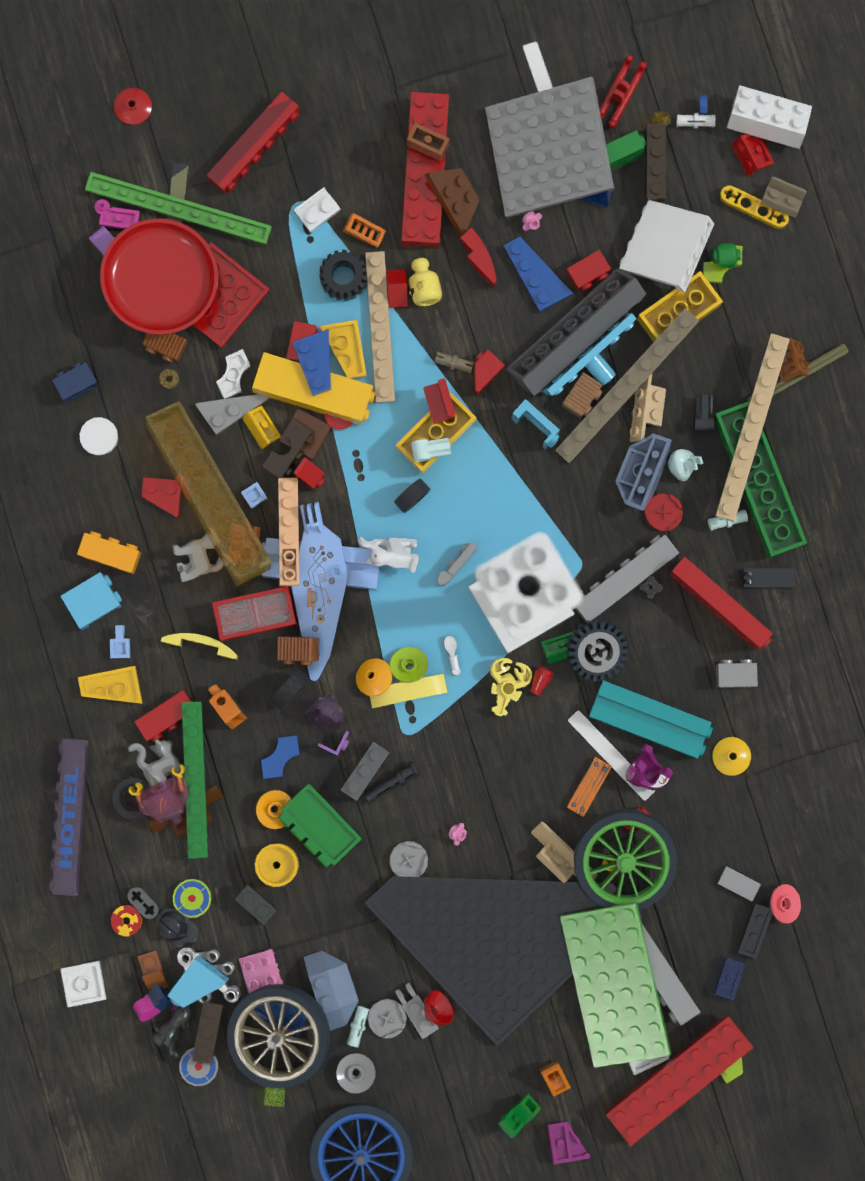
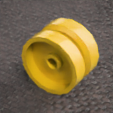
M280 843L271 844L263 848L255 861V870L259 879L266 885L273 887L283 886L292 881L297 875L299 868L298 857L295 851L288 845ZM276 861L280 863V868L278 869L274 868L275 865L273 863Z

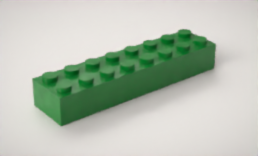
M750 401L714 415L715 424L730 462H732ZM762 429L743 496L769 559L807 544V541Z

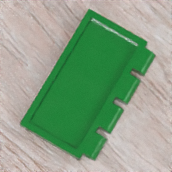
M309 783L280 809L283 813L278 819L287 828L292 823L294 824L290 832L300 842L305 837L308 838L303 845L313 855L318 851L321 852L316 859L325 868L331 863L335 865L362 839Z

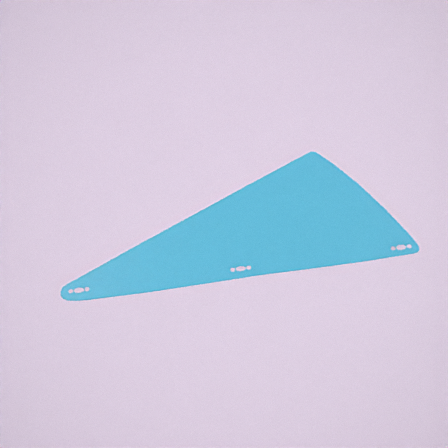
M305 201L297 202L291 207L289 212V228L308 324L316 325L318 331L322 332L320 326L357 320L367 377L353 380L373 385V392H375L368 281H366V287L362 289V293L360 295L357 294L355 299L348 298L349 301H344V299L338 301L335 297L331 298L328 293H325L319 277L322 261L327 259L328 254L331 253L333 255L336 250L342 252L343 249L349 253L350 251L327 221L312 231L310 235H307L303 230V222L294 212V209ZM308 236H312L314 238V241L312 243L307 242L306 239ZM346 266L338 267L332 274V279L341 285L350 283L355 277L354 271ZM388 307L395 402L376 403L375 395L373 403H369L367 407L370 410L368 420H364L362 426L353 423L345 430L333 429L348 490L357 539L363 537L368 542L374 539L388 538L417 540V547L411 548V554H417L419 558L415 573L410 572L407 568L381 566L377 590L368 589L383 660L390 666V660L395 652L405 647H415L423 651L428 659V670L422 678L444 674L448 693L411 700L415 706L413 715H409L406 712V701L394 704L402 733L412 735L437 718L477 684L490 671V666L496 659L504 658L507 655L468 589L470 585L478 581L476 578L477 569L537 533H544L548 536L573 580L582 568V560L477 419L450 447L451 455L441 456L423 475L396 449L395 445L429 412L423 387L438 383V380L445 378V376L396 311ZM330 347L331 373L346 377ZM446 379L448 390L469 410ZM354 450H358L360 452V455L358 457H354L352 455V452ZM356 458H359L363 463V471L361 473L356 472L354 469V460ZM359 474H363L365 476V479L363 481H359L357 479V476ZM421 478L431 490L413 508L403 513L394 501L411 484ZM472 542L477 545L475 553L450 582L444 586L437 583L438 576H440L442 571H448L447 565L453 558L458 559L461 553L459 551L466 543L470 545ZM525 589L518 590L522 596L532 597L529 591ZM447 636L454 637L457 642L455 655H458L457 660L459 669H461L458 676L452 674L451 663L448 658L450 654L444 646V640ZM408 666L406 669L410 670L413 666ZM393 676L391 684L401 682ZM410 716L416 717L415 723L409 722Z

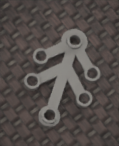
M185 947L178 952L177 959L186 971L198 955L209 962H216L220 954L215 949L209 952H195L192 948ZM210 953H214L216 958H211ZM184 955H188L189 960H185ZM231 962L212 965L225 975H230L235 968ZM225 966H230L231 971H227ZM225 984L218 988L224 993V998L228 1002H236L241 996L240 989L235 985L228 986ZM211 993L207 994V1000L200 998L199 1001L201 1003L208 1002L211 999ZM228 993H233L234 998L229 997Z

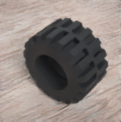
M343 249L342 252L336 250L333 255L331 253L328 254L327 259L322 261L319 277L321 286L325 293L329 294V297H335L338 301L341 299L349 301L348 298L355 299L356 295H360L362 289H365L367 269L361 257L354 255L353 251L349 253ZM341 266L349 267L355 273L354 279L345 285L337 284L332 279L334 270Z

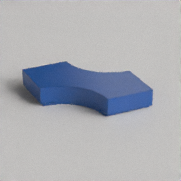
M297 736L278 738L277 748L274 753L268 758L261 760L263 779L282 777L284 766L288 760L300 755Z

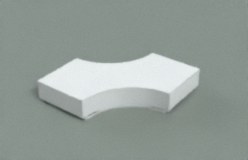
M243 349L226 356V372L216 382L224 399L242 392L240 388L241 377L251 367Z

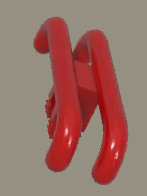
M632 55L626 56L599 109L602 120L612 100L619 103L611 120L608 122L610 129H613L618 123L646 69V63L640 62L630 84L623 79L633 61Z

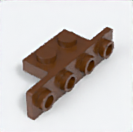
M217 786L206 789L207 824L213 821L207 805L223 797ZM186 802L172 807L161 815L155 816L148 822L149 826L157 833L172 825L179 839L186 836ZM178 811L181 817L174 820L171 814Z

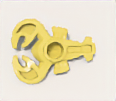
M508 658L496 659L489 669L491 676L497 682V685L492 683L491 690L492 694H497V706L492 707L491 711L498 716L507 715L508 712L505 707L510 702V699L518 701L522 694L521 691H516V689L526 687L532 679L530 668L519 662H516L515 665L520 667L521 672L514 668L517 681L510 673L501 676L500 674L508 671L510 666L503 667L505 663H512V660Z

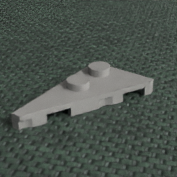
M256 394L201 402L195 405L215 434L218 435L243 418L247 412L269 400L270 397Z

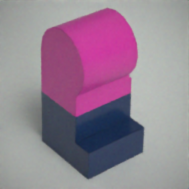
M159 984L151 987L152 991L133 1005L140 1021L150 1020L172 1004L167 990Z

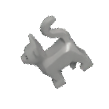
M213 530L206 531V534L201 539L191 540L184 546L171 545L173 554L188 555L189 563L187 564L176 563L182 582L221 570L227 559V553L218 558L215 565L210 564L206 549L223 547V543H220ZM230 563L232 567L236 566V564Z
M157 739L155 745L150 746V749L161 758L150 764L144 762L146 751L141 744L133 743L128 748L129 752L134 750L139 752L137 763L143 770L150 787L166 780L169 788H174L175 784L169 782L166 778L169 775L179 784L177 776L172 773V767L175 766L176 772L180 773V763L172 753L173 743L170 740L159 741ZM183 773V782H185V773Z

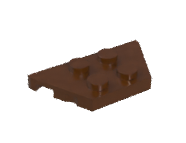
M456 168L426 173L425 177L458 235L462 236L467 232L479 202V198L463 169Z

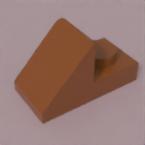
M157 950L137 956L143 972L142 978L149 993L152 991L151 987L155 984L168 988L169 986Z

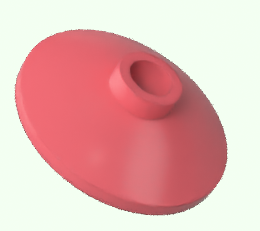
M787 884L779 885L775 888L770 901L771 911L779 922L785 924L792 923L797 919L801 909L799 894L794 887Z

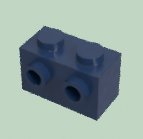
M86 362L75 364L72 370L60 372L52 380L65 403L99 386Z

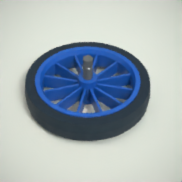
M364 1103L347 1105L327 1116L317 1128L310 1146V1168L315 1181H333L335 1177L356 1163L349 1181H352L358 1166H361L362 1179L365 1181L363 1165H366L375 1179L380 1181L368 1164V1162H371L394 1173L389 1181H407L413 1165L412 1142L401 1121L386 1109ZM357 1119L358 1146L353 1143L341 1126L342 1124ZM359 1119L375 1122L365 1145H361ZM377 1123H379L390 1133L368 1148L367 1145ZM338 1127L353 1146V1150L329 1140L331 1134ZM393 1136L398 1151L371 1153L374 1148ZM326 1143L347 1151L352 1156L324 1158ZM399 1155L396 1170L371 1159V1157ZM353 1160L330 1177L325 1162Z

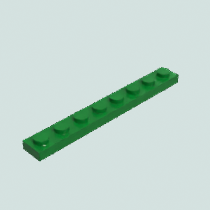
M202 702L182 703L188 859L208 858Z

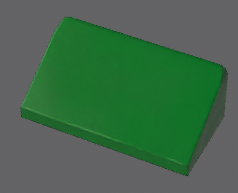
M572 632L541 642L548 664L568 658L566 646L569 643V636H573Z

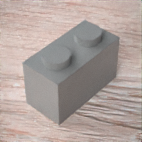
M721 660V664L716 665L717 688L757 687V663H752V660H740V663L733 664V660Z

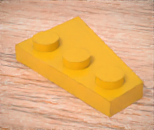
M357 320L320 326L321 331L329 329V345L346 377L350 379L367 377Z

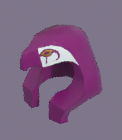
M644 744L641 748L643 753L638 755L630 764L625 777L628 782L636 787L652 791L659 790L668 783L673 775V771L669 767L663 768L655 759L653 747Z

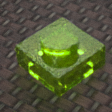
M265 1086L264 1106L284 1107L285 1088H269Z

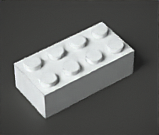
M739 85L727 128L800 149L806 134L812 106Z

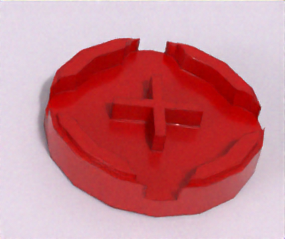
M657 494L652 497L645 508V518L649 526L661 532L674 529L682 520V505L676 497L670 494Z

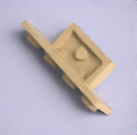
M652 374L635 391L630 442H638L644 439L646 424L656 427L662 425L666 389L651 385Z
M541 822L531 832L544 845L536 857L565 883L572 874L576 876L574 870V851L544 822ZM597 873L592 874L593 879L598 876Z

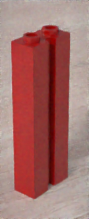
M686 557L668 574L754 650L763 649L771 642L770 636L773 633Z

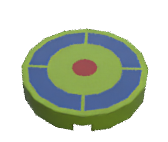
M187 879L181 882L175 888L173 894V905L176 910L188 918L199 917L209 909L212 901L211 891L208 886L197 879Z

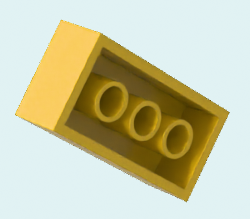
M700 271L691 278L685 293L674 289L639 314L637 320L652 341L655 342L685 308L700 321L720 307L723 301Z
M450 391L456 418L434 424L429 411L395 445L396 449L422 475L440 457H434L422 462H414L411 442L425 439L431 441L449 438L451 447L476 422L477 418Z

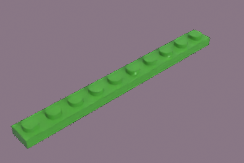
M90 172L85 188L86 192L263 245H267L272 226L93 172Z

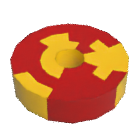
M123 905L112 914V928L121 936H131L140 930L142 915L134 906ZM125 917H128L130 919L129 924L124 923L123 920Z

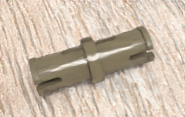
M439 351L437 352L434 363L451 367V370L458 369L471 374L474 365L473 361L458 358L457 355L451 356Z

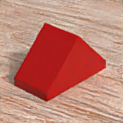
M405 269L386 270L388 307H408Z

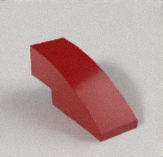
M471 227L460 237V243L471 253L468 255L467 261L494 287L496 286V276L491 257L482 240Z

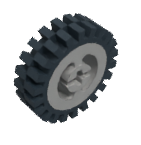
M593 619L594 622L588 620L585 621V625H578L579 629H574L572 631L573 636H569V643L566 646L568 649L566 651L568 660L573 669L587 680L591 678L592 681H597V679L603 681L607 676L610 679L613 677L612 674L614 672L618 674L620 672L618 669L624 667L623 661H627V641L621 631L611 622L607 623L606 620L599 621L598 619ZM598 639H605L609 642V652H607L604 644ZM586 646L589 654L595 661H589L585 658Z

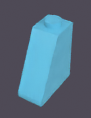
M198 955L168 994V997L171 998L170 1001L174 1005L184 1008L224 986L229 978Z

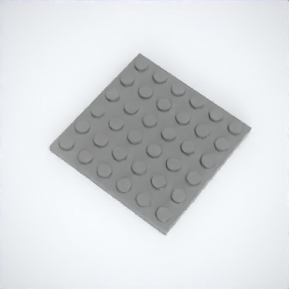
M592 77L485 107L505 217H513L614 189L597 94Z

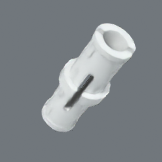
M694 113V115H677V127H715V115H698V113Z

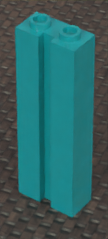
M604 680L601 682L588 716L695 759L703 756L706 745H703L705 737L709 738L713 730L710 727L712 722Z

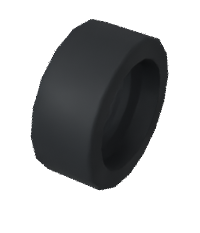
M419 478L402 492L394 503L403 513H406L422 500L431 489Z

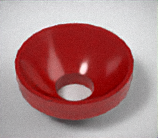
M435 990L425 997L423 1010L428 1021L439 1026L446 1025L452 1021L453 1007L444 993Z

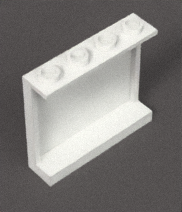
M648 200L647 205L642 210L641 219L635 226L632 240L627 245L626 254L620 261L619 269L628 274L675 286L678 291L685 293L712 231L714 222L709 216Z

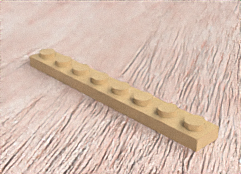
M384 251L366 253L376 403L395 402L385 253Z

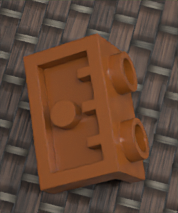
M789 338L790 340L779 373L780 380L783 382L800 374L805 377L809 375V365L803 355L804 348L800 342Z

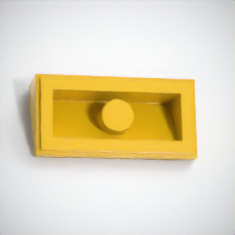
M262 405L243 416L245 424L261 449L266 448L281 438L280 433Z

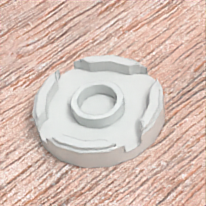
M101 417L92 418L82 426L80 442L83 448L90 454L101 456L110 453L116 447L118 433L114 424L108 419Z

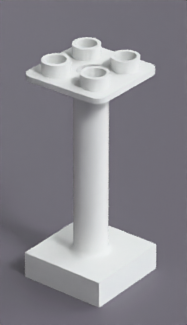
M537 533L480 566L476 571L478 581L468 588L507 654L574 615L572 608L579 605L582 600L579 588L550 539L544 533ZM525 589L529 591L532 597H524L518 590Z

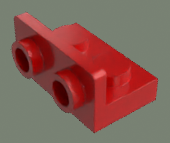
M744 134L732 143L734 152L748 177L756 171L774 164L762 138Z

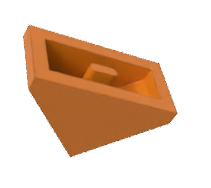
M557 1060L540 1069L553 1096L571 1088Z

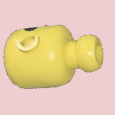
M426 258L413 260L411 267L415 274L408 280L410 286L409 293L412 295L413 302L418 306H430L438 303L442 298L438 275L434 271L428 270L429 262Z

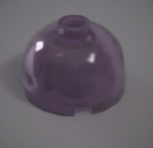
M332 695L315 698L305 712V715L308 714L307 719L323 729H325V725L331 727L330 731H338L345 717L343 706Z

